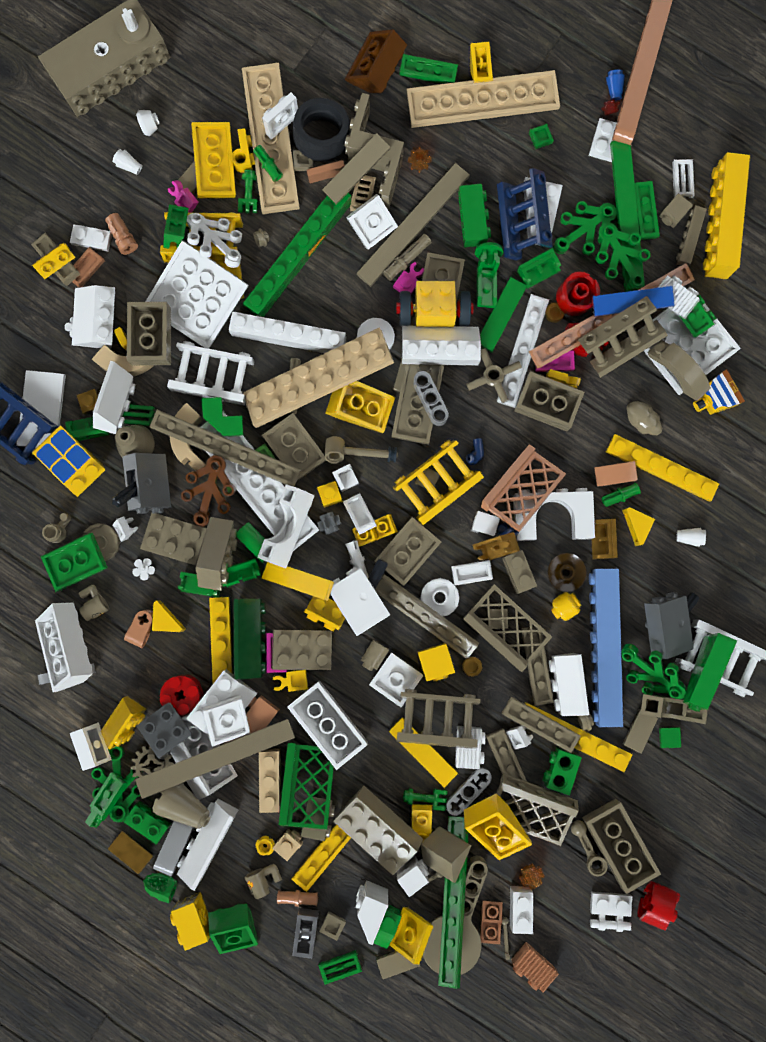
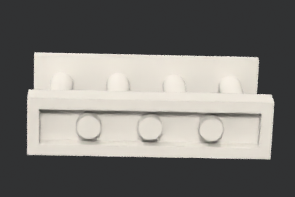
M183 341V344L177 343L176 347L183 351L178 377L175 378V381H168L167 387L171 391L204 398L222 397L224 402L245 406V395L242 394L241 388L246 365H254V360L250 357V354L239 352L238 355L194 346V343ZM191 353L202 355L197 379L194 384H188L185 380ZM209 357L220 359L215 386H212V388L205 387V384H203ZM228 360L239 362L234 388L231 389V392L224 391V388H222Z
M694 619L691 627L695 628L697 633L693 640L694 649L688 652L685 660L676 658L675 662L681 664L680 668L691 672L695 666L692 663L704 636L720 633L737 640V643L720 683L733 688V693L745 697V695L753 696L754 692L746 689L757 662H760L761 659L766 660V650L704 621ZM745 651L749 653L750 660L739 685L728 681L739 654Z

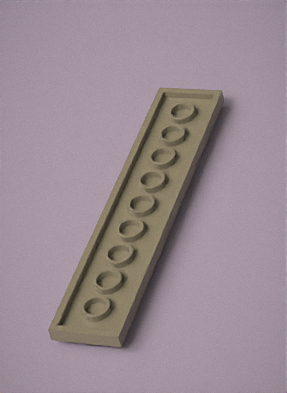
M427 253L422 281H455L457 302L465 259ZM416 314L413 326H416ZM405 365L391 438L429 445L433 423L414 388V376L420 371H426L431 376L439 392L444 365ZM419 378L417 383L424 386L427 384V380ZM427 395L425 397L426 401L429 403H433L436 401V398L433 395Z

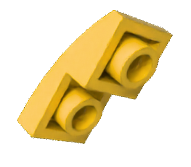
M391 514L374 520L377 526L360 535L356 527L352 529L359 547L397 532Z

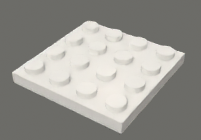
M182 241L145 302H167L171 307V326L204 348L209 349L249 285L209 257H202L200 251L187 242Z
M706 304L703 305L707 311L710 310ZM667 308L653 319V321L658 320L668 335L662 340L670 345L675 343L686 351L700 366L705 375L741 349L718 319L714 320L715 326L709 328L696 338L693 337L679 315L670 308ZM655 343V344L652 345L651 347H649V348H647L646 350H644V352L647 354L648 357H649V355H648L647 352H648L651 348H653L657 343ZM650 358L678 395L682 394L681 385L673 373Z

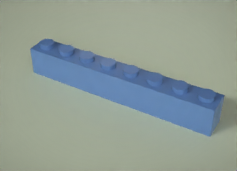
M593 569L592 573H589V584L592 585L589 601L590 604H593V612H590V623L593 624L590 641L594 643V651H591V662L594 663L591 680L592 683H595V690L592 691V702H595L592 718L598 727H623L619 569Z

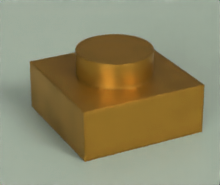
M93 389L77 395L83 414L93 412L98 399L97 390Z

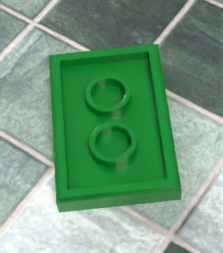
M93 533L86 534L41 556L55 592H59L108 568Z

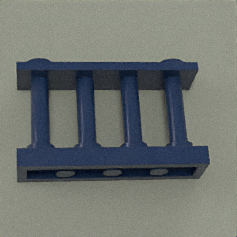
M534 168L529 169L530 179L516 186L506 182L497 184L504 257L516 261L522 259V249L531 245L538 244L548 248L553 247L546 177L543 171ZM531 188L532 198L516 204V194ZM533 206L534 217L519 223L518 212ZM536 225V235L520 241V231Z
M0 382V399L8 402L7 409L0 417V432L15 411H20L23 414V419L9 439L0 433V445L16 456L15 459L23 465L35 464L36 461L30 457V454L44 434L52 433L59 426L4 383ZM34 422L38 426V430L25 449L21 450L15 443L28 424Z

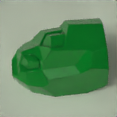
M161 873L147 875L143 880L145 891L150 896L166 903L172 901L177 889V880Z

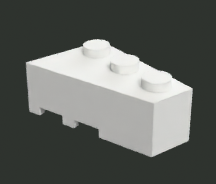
M546 182L550 228L552 232L563 185ZM532 189L524 190L525 201L531 199ZM533 206L526 209L527 219L534 217ZM536 225L527 228L528 238L536 235Z

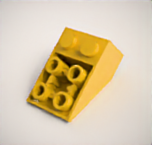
M128 696L122 698L101 730L104 741L109 749L116 746L119 747L126 741L128 742L135 733L133 731L134 727L141 723L146 716L144 714L146 708Z

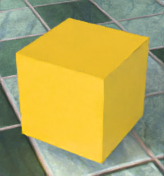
M446 643L417 651L426 681H438L449 677V674L455 673Z

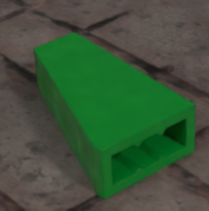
M720 633L704 636L682 702L689 705V709L696 712L708 710L737 640Z

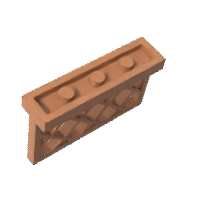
M529 444L483 499L481 508L487 512L488 510L516 531L520 532L565 477L566 473L536 453L535 448ZM534 459L542 464V469L532 470V461ZM546 472H554L559 477L556 480L548 481ZM543 473L544 481L534 482L533 474ZM530 474L531 483L520 484L519 477ZM545 485L546 493L536 495L535 486ZM532 487L533 495L522 496L521 488ZM518 488L519 497L509 498L508 490ZM534 499V508L524 509L523 500ZM520 501L521 510L511 511L510 502ZM506 502L508 511L500 512L495 506L498 503ZM512 514H522L523 521L520 525L512 520Z

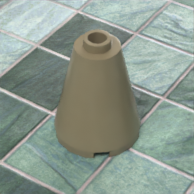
M134 424L122 427L116 432V447L121 457L132 453L152 454L154 451L155 440L150 430L146 427Z
M183 783L161 791L162 796L160 799L156 798L154 801L153 812L156 815L197 829L205 827L211 818L209 816L210 811Z

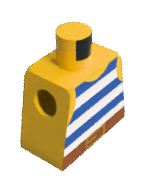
M725 370L709 382L711 389L698 401H694L693 406L697 412L707 409L711 415L735 407L745 402L729 372Z

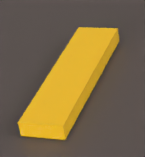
M267 562L262 575V579L327 601L334 584L333 581L288 566L283 568Z
M402 717L389 730L396 740L397 733L404 729V718ZM412 727V730H414V731H413V734H419V733ZM399 742L444 788L458 774L431 745Z
M336 824L330 832V837H325V841L318 845L294 874L292 880L307 892L351 837Z

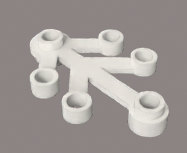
M191 213L187 216V224L191 229L187 242L190 245H197L200 238L198 231L204 234L203 245L200 246V255L207 258L211 256L212 242L225 254V264L227 266L235 268L240 265L241 255L239 251L230 249L221 240H228L233 243L241 242L242 233L240 231L233 230L231 233L221 232L229 229L230 222L228 219L209 220L199 213ZM209 227L218 228L221 231L211 230Z

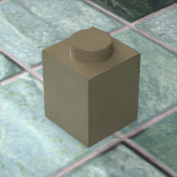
M678 193L659 217L662 218L664 224L674 228L691 209L693 204Z

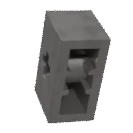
M299 908L292 956L312 959L319 910Z

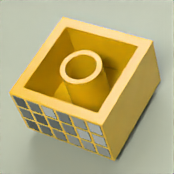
M201 892L179 900L171 911L170 919L172 925L176 926L178 930V942L180 945H183L186 951L209 941L208 911Z

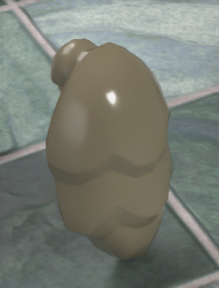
M640 401L627 405L628 419L640 433L659 435L662 432L660 416L650 405Z

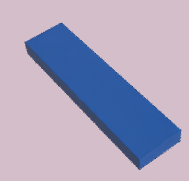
M673 286L593 296L594 317L619 314L646 296L656 309L674 307Z

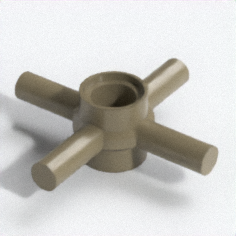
M482 349L481 358L486 367L484 375L467 383L466 386L470 391L487 383L489 386L495 387L501 403H505L509 399L501 384L504 380V375L521 369L522 366L518 361L500 368L497 365H493L487 350ZM496 372L499 377L492 380L489 378V374Z

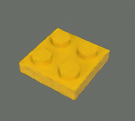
M403 907L401 911L402 917L390 946L411 963L419 965L433 925L409 907Z

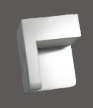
M350 464L332 472L341 492L359 484Z
M477 511L471 531L494 536L500 518Z

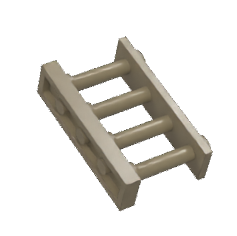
M647 296L578 339L587 354L593 352L595 358L590 363L600 378L668 336L658 320H652L650 314L657 311V309ZM643 319L646 326L636 332L633 325ZM626 330L629 337L619 343L616 336ZM609 341L612 348L602 353L599 347Z
M405 689V692H401L400 698L406 699L404 729L397 733L396 742L469 749L477 748L478 739H473V735H471L473 705L480 704V699H476L475 695L465 694L464 697L420 694L414 689ZM414 699L426 700L424 731H421V734H413L414 730H412ZM434 701L446 702L444 731L441 733V736H435L431 732ZM453 703L465 704L464 731L461 738L453 737L451 733Z

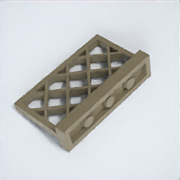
M495 584L462 618L520 672L524 671L530 661L552 638L549 633ZM494 590L500 595L501 604H489V595ZM511 605L514 607L515 617H504L503 606ZM487 606L488 618H479L474 612L478 607ZM490 606H501V617L490 618ZM526 618L529 621L530 630H518V619ZM502 619V631H493L490 620ZM504 619H515L516 631H505ZM482 620H488V625ZM532 625L538 630H532ZM530 632V644H519V633ZM533 632H541L546 637L541 643L533 644ZM505 633H516L517 644H507L505 642ZM519 646L531 647V655L526 660L520 655Z
M503 773L496 793L500 797L502 791L511 794L512 799L505 802L508 805L516 804L519 810L513 813L515 816L522 815L524 821L520 824L525 832L561 846L573 818L577 816L579 811L578 800ZM526 799L530 801L531 805L521 808L518 801ZM545 806L549 808L550 812L540 815L537 808ZM534 809L537 817L527 820L524 813ZM564 813L568 815V818L559 822L556 815ZM553 816L556 823L546 827L543 819ZM540 821L543 828L539 830L531 828L530 824ZM559 828V838L551 836L549 831Z

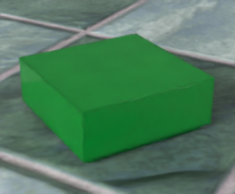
M548 124L529 130L535 149L550 145L554 141Z
M680 727L659 728L660 748L681 747Z

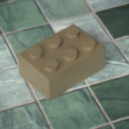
M127 302V361L132 366L171 365V307L167 302Z
M530 371L514 411L568 431L572 427L585 392Z
M210 517L196 564L198 587L222 591L223 584H227L229 576L227 569L232 566L233 562L231 554L237 548V529H234V521Z

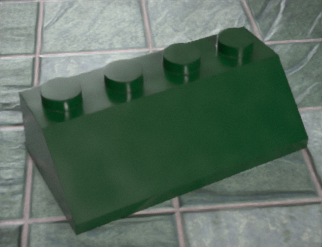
M234 599V679L261 678L263 673H266V661H263V653H266V642H263V634H266V622H262V614L266 613V604L262 603V599Z

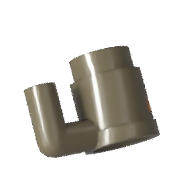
M62 513L60 515L61 521L58 524L50 523L43 528L42 535L47 541L60 543L66 538L65 527L71 521L69 514Z
M90 585L79 592L82 599L90 594L93 597L84 603V606L79 608L81 615L86 621L95 619L109 611L107 602L99 594L95 585Z
M276 864L254 870L244 877L255 899L262 898L270 893L269 884L265 876L272 874L275 883L282 880Z

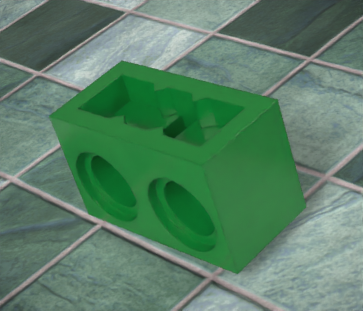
M556 747L555 752L552 751L550 754V768L545 771L543 776L544 785L549 789L570 796L582 757ZM567 756V765L561 766L559 763L560 759ZM557 775H561L562 782L555 785L553 779Z
M141 801L133 807L124 823L156 845L172 824L168 819L156 815L152 808Z

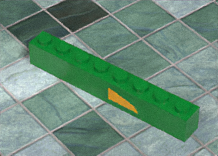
M349 193L337 205L326 196L243 302L247 311L254 316L264 317L350 207L352 198Z

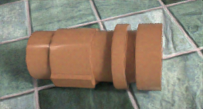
M118 213L109 215L105 221L113 237L116 239L115 243L121 254L127 255L134 252L138 248V244L133 235L129 233Z

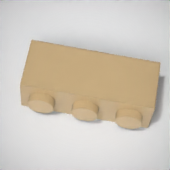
M266 749L259 752V813L280 812L281 749Z

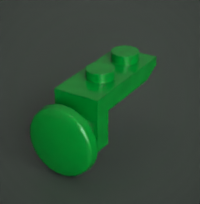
M482 243L475 249V256L479 258L477 265V307L496 308L497 269L500 264V257L503 255V248L497 243Z

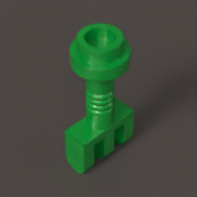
M244 170L242 179L245 180V199L238 198V213H242L243 205H246V213H250V206H253V213L257 214L258 200L252 199L253 181L257 180V175H255L253 170Z
M408 788V790H404L403 802H407L410 805L413 801L432 803V810L445 811L446 806L438 805V802L446 803L447 798L439 797V794L447 795L448 790L434 788L433 795L413 793V789Z

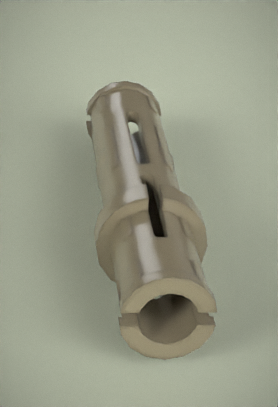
M423 234L400 257L397 256L394 262L383 271L385 277L391 281L399 272L404 271L407 265L432 243L431 239L426 234Z

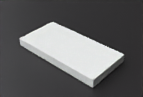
M26 370L23 399L57 426H60L66 375ZM21 413V415H20V422H21V420L23 419V417H22L23 414H22V413ZM30 422L17 440V446L26 447L38 430V426L34 422ZM51 433L44 434V436L41 438V440L35 448H37Z

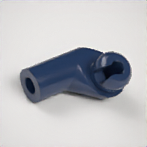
M483 439L473 440L474 450L465 457V461L469 465H475L483 458Z
M506 523L497 527L500 536L513 532L515 536L519 534L514 528H508Z

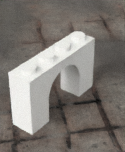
M578 488L576 492H568V489H556V492H552L543 504L556 502L562 504L569 511L572 524V540L595 538L593 491H587V488ZM546 489L537 490L536 495L545 494ZM522 490V496L533 495V493H530V490ZM519 491L513 497H519ZM534 499L523 500L524 509L534 508ZM513 501L514 510H521L520 501ZM538 510L519 534L516 535L517 541H534L537 539L536 515ZM514 514V522L520 525L523 521L522 514Z

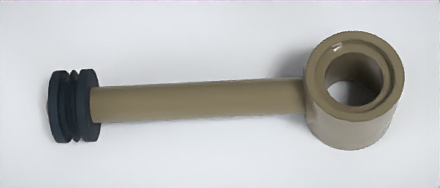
M337 436L327 438L325 443V460L330 463L342 462L344 455L387 458V462H390V460L392 462L393 460L394 463L398 457L397 447H394V449L389 447L388 450L345 447L344 440Z

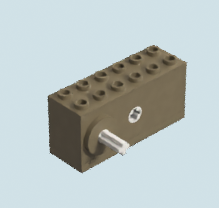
M127 0L42 53L38 58L78 117L86 114L92 107L102 104L111 95H116L122 88L133 84L141 76L149 74L152 69L165 64L170 59V55L162 36L137 0Z

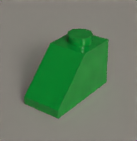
M388 905L374 944L386 949L388 948L401 920V909Z

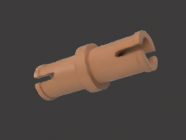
M278 890L277 904H295L296 907L300 905L317 906L318 892Z

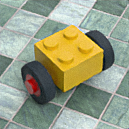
M416 281L414 307L410 291H400L399 303H396V314H399L400 326H410L413 310L416 312V327H454L456 314L459 326H469L471 315H473V303H471L469 291H460L458 302L456 303L455 281Z

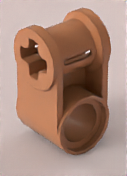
M147 609L135 615L124 637L125 641L140 648L145 646L152 629L153 611ZM147 615L149 621L144 623L142 616Z

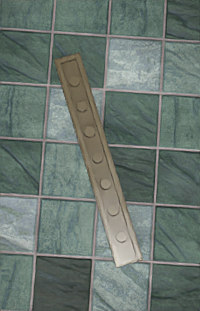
M455 163L357 272V276L372 287L381 277L383 271L406 249L470 175Z
M158 409L150 425V428L211 454L219 455L223 459L285 485L295 487L301 472L296 467Z
M286 719L139 777L135 781L143 799L295 737L289 720Z

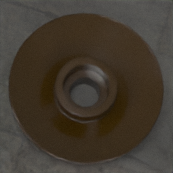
M571 553L557 555L548 566V579L552 586L560 591H575L582 586L586 579L585 564L578 556ZM564 569L569 571L568 576L562 574Z

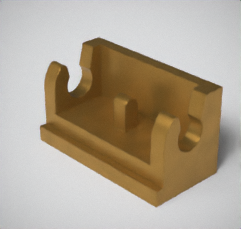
M616 519L595 520V538L591 539L592 559L618 558Z
M514 532L472 545L474 550L481 549L483 555L478 557L479 560H492L520 551Z
M124 831L118 835L108 848L111 853L137 874L144 869L153 857L152 854L130 838Z

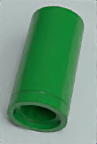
M248 522L237 532L236 537L258 557L265 538Z

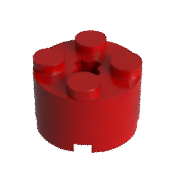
M586 272L572 273L558 287L556 293V300L561 309L560 311L571 316L585 314L593 307L592 297L600 295V287L596 279L594 280L590 277V274Z
M187 674L170 678L164 683L160 692L161 705L164 706L168 702L171 703L180 716L192 712L203 698V690L199 680ZM184 691L183 695L186 697L181 699L178 693Z
M650 881L644 889L647 894L639 901L637 916L640 918L639 920L661 930H666L670 921L674 923L677 918L678 912L675 910V907L679 901L680 893Z

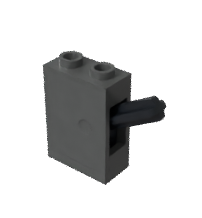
M132 453L122 456L126 488L112 498V504L116 507H121L127 502L128 511H137V514L149 513V510H152V514L163 513L164 509L171 508L166 455Z
M677 592L666 593V597H654L652 601L644 603L647 620L645 627L648 628L651 652L659 651L663 655L662 659H668L694 649L689 613L698 602V595L692 592L686 597L678 595Z

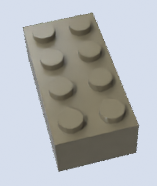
M365 786L346 803L333 821L392 875L417 853L423 841L420 835Z
M616 798L582 817L613 875L626 894L661 875L622 803Z

